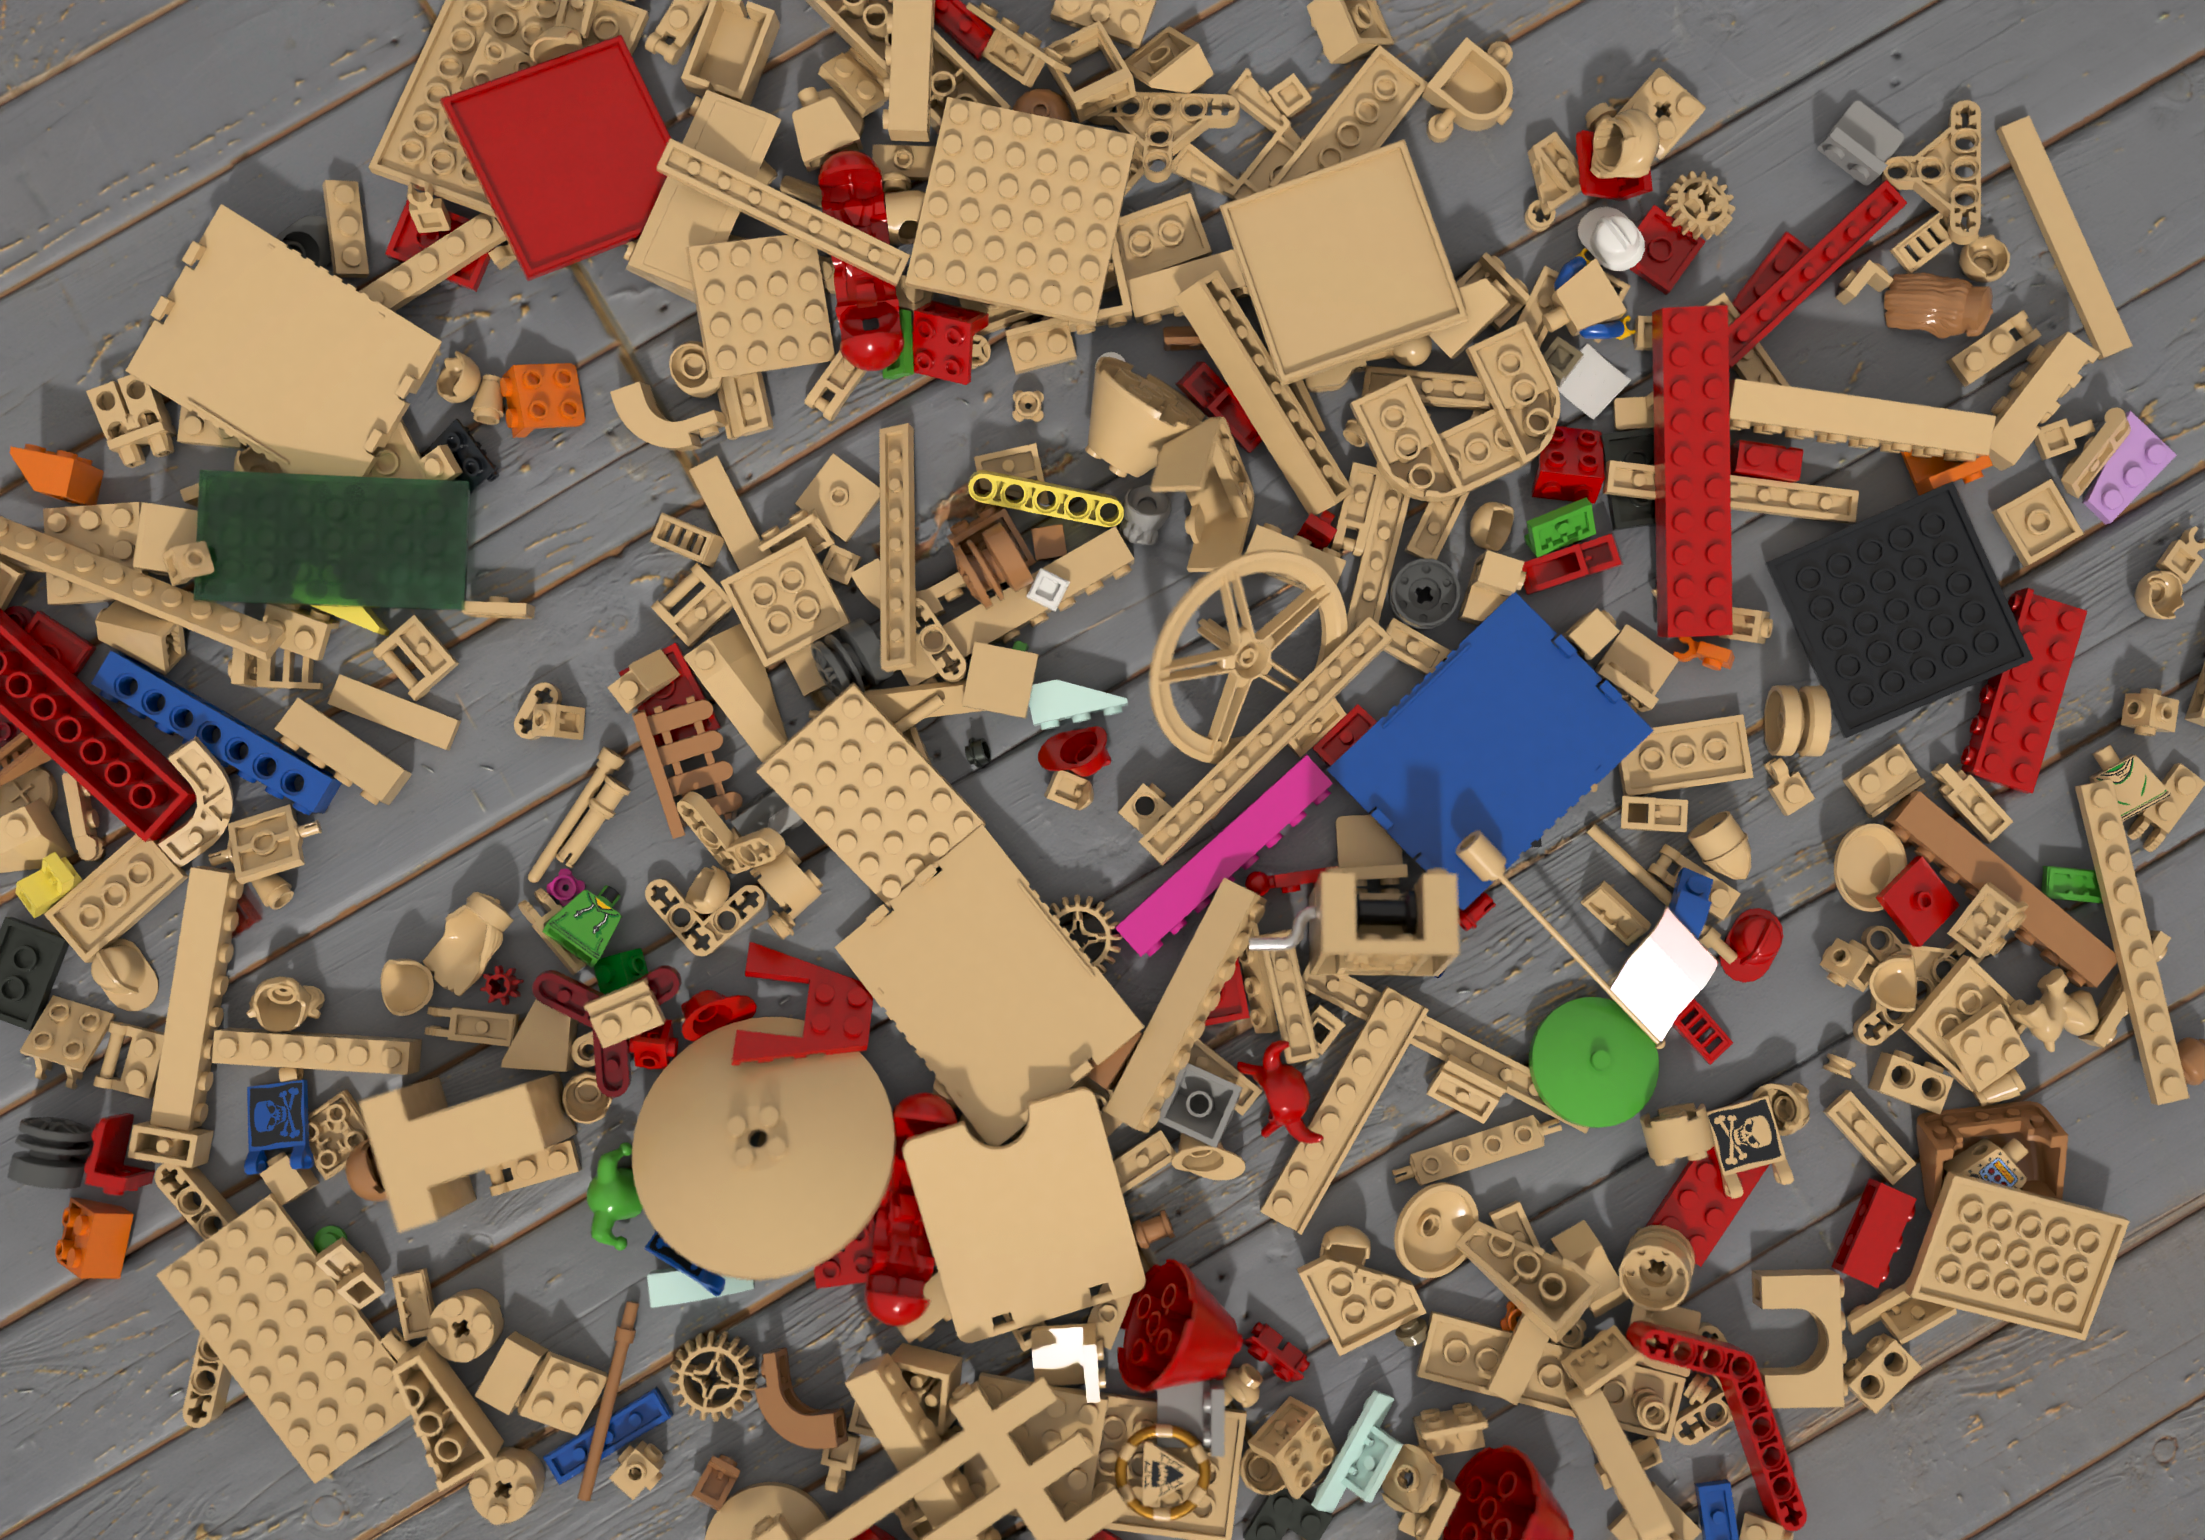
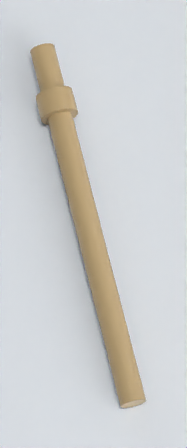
M1594 823L1590 826L1586 833L1664 905L1669 907L1672 893L1597 824ZM1704 924L1698 940L1707 949L1712 948L1727 963L1731 964L1738 957V954L1720 938L1721 934L1712 926L1707 927Z

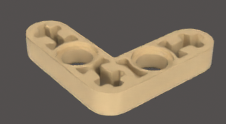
M688 792L677 803V810L680 816L720 866L729 873L738 874L771 862L785 849L784 839L771 828H763L735 840L734 834L707 800L697 792Z
M654 880L648 884L645 890V898L649 905L684 945L697 956H707L714 953L765 907L767 902V895L763 888L757 885H745L732 895L720 909L704 919L698 912L684 905V895L669 880ZM656 886L659 888L667 887L668 891L665 895L671 902H674L676 898L680 901L670 907L667 913L663 909L669 905L663 899L655 900L654 898L657 894ZM747 891L749 893L757 892L759 894L756 898L758 905L756 907L748 905L742 911L747 916L743 919L741 912L732 906V903L736 901L737 906H741L747 900L745 895ZM680 908H684L690 913V922L685 927H680L674 922V913ZM724 911H730L736 917L735 926L730 930L723 929L719 924V916ZM698 922L701 927L695 930L701 936L709 935L710 939L707 942L710 946L709 949L705 947L698 949L696 946L699 942L698 938L693 933L689 934L688 937L684 933L693 929Z
M1707 1322L1700 1323L1698 1335L1703 1336L1702 1333L1707 1331L1710 1335L1714 1334L1711 1337L1712 1339L1727 1342L1717 1327ZM1708 1350L1705 1352L1703 1359L1707 1357ZM1737 1358L1734 1360L1732 1367L1736 1364ZM1711 1375L1719 1388L1709 1393L1703 1404L1696 1401L1694 1405H1690L1678 1412L1672 1435L1684 1445L1696 1444L1733 1421L1729 1406L1721 1399L1725 1394L1718 1376ZM1712 1403H1718L1722 1408L1720 1417L1715 1420H1709L1705 1415L1706 1408ZM1698 1413L1699 1418L1706 1424L1704 1427L1697 1422L1698 1419L1694 1417V1414ZM1685 1421L1692 1425L1690 1427L1691 1433L1687 1436L1681 1432L1683 1429L1681 1424Z

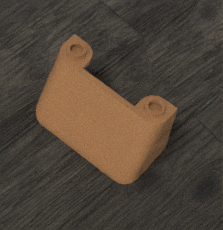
M2032 1101L1986 1105L1984 1107L1942 1110L1941 1115L1926 1112L1917 1117L1916 1135L1925 1203L1932 1214L1947 1175L1943 1170V1164L1982 1139H1988L2000 1148H2003L2011 1139H2017L2029 1152L2015 1164L2027 1178L2021 1190L2062 1200L2068 1134L2043 1105Z

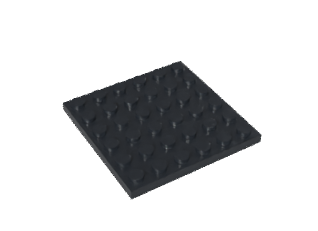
M1953 481L1765 563L1818 682L1827 691L1832 713L1844 738L2034 660Z

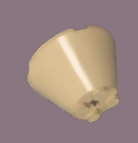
M1100 357L1095 366L1088 445L1085 451L1092 457L1100 460L1103 459L1111 464L1109 469L1114 474L1125 478L1127 474L1139 478L1157 466V454L1162 450L1164 444L1203 422L1205 414L1177 390L1150 373L1144 378L1131 371L1133 368L1132 364L1112 357Z

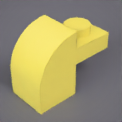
M54 852L43 858L41 870L16 883L15 893L33 918H36L51 909L83 879L66 856L60 859L57 853Z

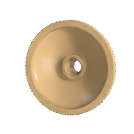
M1442 1182L1421 1189L1407 1202L1396 1224L1394 1245L1399 1261L1408 1271L1422 1278H1436L1451 1272L1464 1261L1466 1256L1455 1244L1476 1221H1479L1478 1209L1471 1195L1455 1184Z

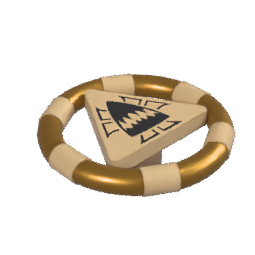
M1155 1424L1138 1430L1125 1441L1116 1459L1115 1481L1117 1490L1131 1510L1149 1520L1172 1521L1188 1515L1200 1505L1210 1484V1461L1202 1443L1187 1430L1172 1424ZM1154 1437L1175 1438L1189 1447L1194 1456L1199 1471L1148 1439ZM1144 1442L1141 1502L1136 1497L1127 1480V1465L1137 1447ZM1198 1478V1482L1190 1496L1180 1505L1172 1508L1148 1506Z

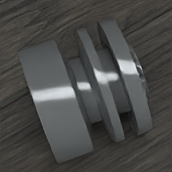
M1417 559L1406 564L1397 573L1389 590V605L1394 616L1414 630H1430L1440 626L1455 611L1460 600V584L1455 573L1445 563L1435 559ZM1426 589L1429 591L1427 597L1431 602L1425 600L1420 604L1416 601L1418 595L1415 591L1422 592Z
M857 618L840 628L839 633L842 644L833 635L829 634L824 639L825 644L817 641L810 647L821 678L836 697L853 682L864 693L865 688L862 678L871 686L876 687L894 674L893 671L886 672L881 669V642L871 627L861 618Z
M58 1117L21 1119L19 1130L25 1134L18 1135L15 1143L30 1149V1151L13 1153L7 1177L21 1184L42 1188L73 1189L80 1187L85 1162L72 1155L89 1153L90 1145L86 1141L92 1140L93 1128Z

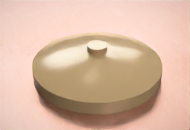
M762 1482L742 1488L725 1501L720 1512L717 1511L712 1518L705 1535V1540H751L756 1523L768 1515H771L773 1518L779 1513H782L800 1540L828 1521L829 1518L821 1505L805 1491L785 1483Z

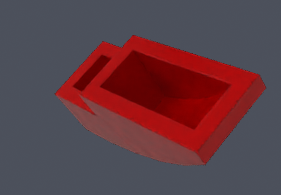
M1196 362L1175 384L1208 418L1224 417L1234 441L1247 453H1251L1262 441L1229 385H1226L1205 362Z
M1611 533L1524 562L1522 571L1526 572L1524 587L1527 595L1624 565L1614 534Z

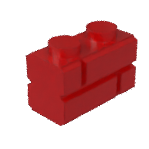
M1739 439L1730 446V475L1795 483L1800 478L1804 451L1801 448L1789 447L1786 449L1785 446Z

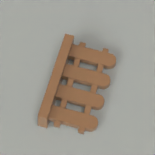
M693 695L686 697L687 704L663 711L661 705L653 707L655 714L646 716L644 709L632 713L673 839L684 836L683 827L688 826L680 816L673 797L681 794L684 797L690 791L714 784L717 795L706 798V800L718 816L724 815L725 820L731 819V812L737 810L743 803V799L738 792H725L722 781L729 779L733 774L731 764L724 760L715 762L712 754L713 750L719 749L722 746V735L716 730L706 732L704 730L702 720L712 715L713 706L705 699L695 701ZM694 723L696 735L673 742L669 730ZM662 733L665 745L656 747L653 735ZM704 754L707 765L686 772L682 771L680 761ZM672 764L675 775L666 777L663 766Z

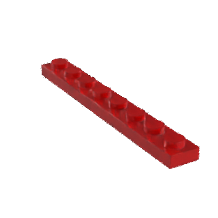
M1885 180L1728 325L1729 369L1740 361L1907 204L1888 180Z

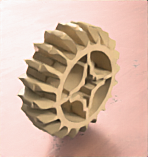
M1075 895V905H1069L1068 898L1063 897L1062 903L1065 908L1061 910L1057 904L1052 903L1050 905L1051 909L1056 913L1055 916L1058 919L1067 913L1073 912V927L1069 933L1074 934L1073 931L1077 929V921H1079L1082 935L1096 937V939H1088L1087 943L1083 942L1084 946L1080 948L1083 954L1089 944L1105 942L1102 953L1094 961L1090 962L1093 967H1098L1100 972L1105 974L1107 970L1102 962L1106 960L1109 964L1113 965L1115 959L1108 955L1109 952L1120 953L1121 950L1120 947L1112 945V940H1122V936L1120 934H1112L1111 931L1120 923L1116 921L1109 924L1107 919L1114 915V912L1110 910L1105 915L1100 913L1105 905L1102 901L1098 903L1096 909L1090 907L1093 902V897L1088 896L1086 905L1080 904V895ZM1083 912L1095 916L1103 925L1105 933L1089 932L1086 930L1083 924Z
M713 1330L708 1333L707 1340L702 1333H699L695 1337L696 1343L691 1340L686 1341L684 1344L685 1350H678L675 1355L679 1361L673 1362L670 1367L677 1373L669 1378V1382L679 1384V1386L672 1390V1395H683L678 1405L683 1407L686 1403H689L691 1405V1408L688 1410L689 1415L692 1416L696 1410L701 1411V1421H704L709 1413H711L713 1421L716 1422L720 1419L721 1412L727 1419L732 1417L733 1409L741 1412L744 1409L742 1401L750 1402L753 1395L749 1391L755 1390L758 1385L751 1378L757 1377L759 1370L749 1368V1366L756 1362V1357H745L750 1347L745 1345L740 1350L737 1347L740 1338L736 1336L730 1343L727 1341L729 1337L728 1332L725 1331L721 1334L719 1340H717V1334ZM704 1352H715L711 1363L691 1364L693 1358ZM726 1356L734 1362L739 1376L726 1366ZM716 1366L715 1371L719 1373L717 1376H720V1378L712 1387L713 1381L708 1374ZM690 1376H692V1380L701 1384L703 1389L702 1395L693 1387ZM730 1386L738 1388L728 1398L713 1400L714 1395L720 1388L729 1389Z

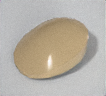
M688 341L673 351L670 356L669 366L671 376L679 388L693 397L702 399L708 398L717 392L723 377L709 379L702 342Z

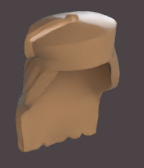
M1930 273L1895 274L1892 277L1893 282L1889 285V290L1885 292L1884 308L1887 310L1885 319L1888 328L1925 330L1938 338H1948L1965 332L1968 337L1979 336L1985 330L1990 316L1993 314V294L1990 286H1973L1967 280L1942 277Z

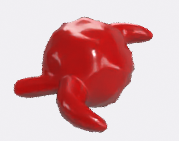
M1279 1040L1271 1043L1265 1049L1262 1058L1263 1066L1238 1062L1237 1070L1243 1074L1252 1075L1253 1079L1263 1088L1270 1106L1269 1123L1261 1130L1263 1137L1267 1138L1278 1128L1285 1126L1289 1134L1299 1142L1314 1144L1324 1139L1321 1134L1308 1129L1302 1120L1311 1099L1302 1073L1292 1065L1281 1063L1280 1054L1289 1047L1290 1043L1288 1041Z

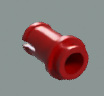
M1483 892L1465 910L1459 908V926L1465 931L1471 928L1475 929L1477 927L1476 923L1496 906L1492 898Z

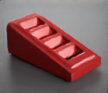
M1694 998L1679 1013L1672 1024L1673 1028L1709 1065L1733 1044L1732 1040ZM1693 1011L1695 1015L1684 1025L1681 1021ZM1701 1019L1704 1023L1692 1034L1689 1030ZM1709 1028L1712 1033L1700 1043L1697 1039ZM1718 1037L1721 1042L1708 1053L1705 1048Z

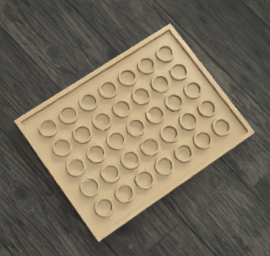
M445 0L370 162V171L407 186L408 184H413L415 189L421 191L425 190V183L429 182L434 188L433 195L496 217L447 118L440 99L463 91L460 89L461 83L484 32L530 56V49L535 40L543 32L554 27L561 0ZM598 0L588 41L582 40L583 48L622 35L631 56H633L648 22V11L618 0Z

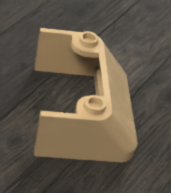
M1212 417L1163 445L1162 450L1157 454V467L1150 487L1152 492H1186L1192 508L1190 515H1187L1185 519V530L1187 534H1190L1194 543L1187 565L1188 572H1210L1224 562L1240 556L1254 508L1253 487L1227 421L1224 417Z

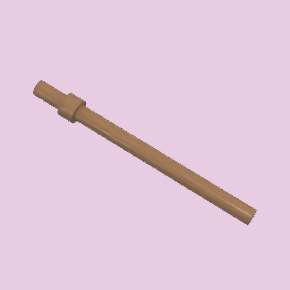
M626 1302L621 1326L616 1328L614 1340L617 1342L577 1498L582 1501L591 1500L629 1344H633L636 1329L633 1328L639 1308V1303Z

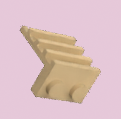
M233 647L232 659L228 663V675L231 678V684L248 688L323 690V683H313L314 659L303 656L302 682H293L295 653L284 649L282 681H274L276 651L266 661Z

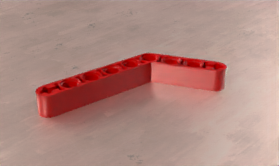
M1647 1321L1633 1322L1626 1332V1339L1636 1351L1645 1357L1719 1377L1766 1515L1788 1531L1794 1532L1801 1529L1806 1523L1807 1511L1753 1356L1731 1343ZM1652 1338H1655L1656 1342L1654 1344L1651 1341H1647V1339L1652 1340ZM1679 1343L1678 1349L1673 1352L1675 1345ZM1708 1350L1707 1357L1703 1359L1705 1352ZM1737 1358L1736 1364L1732 1367L1734 1360ZM1745 1389H1747L1746 1394L1742 1396Z

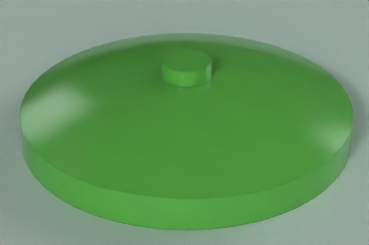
M1584 997L1556 1007L1541 1021L1531 1041L1529 1069L1538 1095L1557 1116L1578 1126L1603 1128L1623 1123L1634 1117L1645 1107L1657 1084L1659 1057L1658 1051L1655 1048L1656 1044L1615 1001L1600 997Z

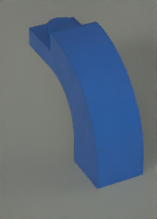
M1683 867L1678 872L1668 908L1698 939L1712 902L1708 901L1713 879Z

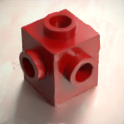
M666 1019L664 1024L630 1037L629 1051L634 1053L635 1067L665 1069L670 1063L671 1057H676L679 1040L674 1037L672 1020Z

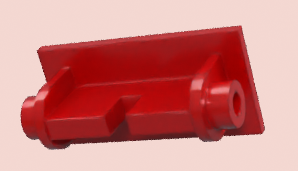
M1257 1322L1251 1330L1255 1336L1243 1339V1344L1248 1347V1353L1261 1362L1266 1361L1274 1368L1273 1373L1285 1382L1302 1380L1304 1376L1301 1373L1310 1364L1306 1360L1307 1356L1290 1342H1287L1282 1350L1277 1348L1284 1337L1267 1323L1261 1324Z

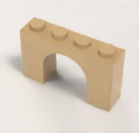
M1830 1269L1752 1270V1296L1755 1305L1761 1309L1807 1310L1814 1318L1818 1328L1817 1346L1813 1354L1805 1362L1794 1367L1758 1368L1772 1409L1844 1407V1397L1848 1395V1385L1846 1384V1378L1843 1376V1364L1847 1361V1351L1845 1345L1842 1344V1331L1846 1328V1319L1843 1311H1841V1298L1844 1297L1845 1288L1840 1275Z

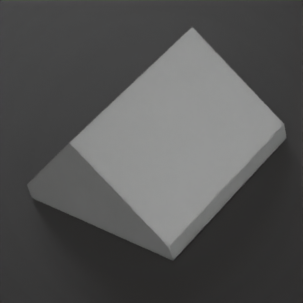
M1188 1063L1180 1070L1176 1077L1175 1089L1171 1096L1165 1099L1158 1122L1217 1148L1233 1117L1243 1087Z

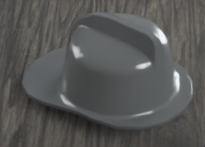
M317 215L304 216L276 237L287 244V248L290 250L295 249L301 253V257L305 259L307 257L314 261L317 267L322 266L324 268L332 262L328 225L325 218Z

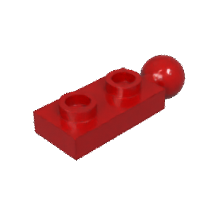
M1338 866L1271 876L1261 871H1254L1247 876L1245 888L1259 896L1265 895L1271 888L1281 887L1282 893L1301 891V884L1313 883V887H1315L1321 872H1326L1327 868Z

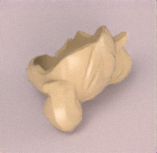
M283 976L269 978L257 986L255 994L249 1002L250 1010L246 1014L249 1018L255 1017L261 1027L267 1031L274 1033L289 1032L299 1027L307 1017L318 1019L321 1015L318 1010L322 1008L325 998L320 989L314 986H302L294 978Z

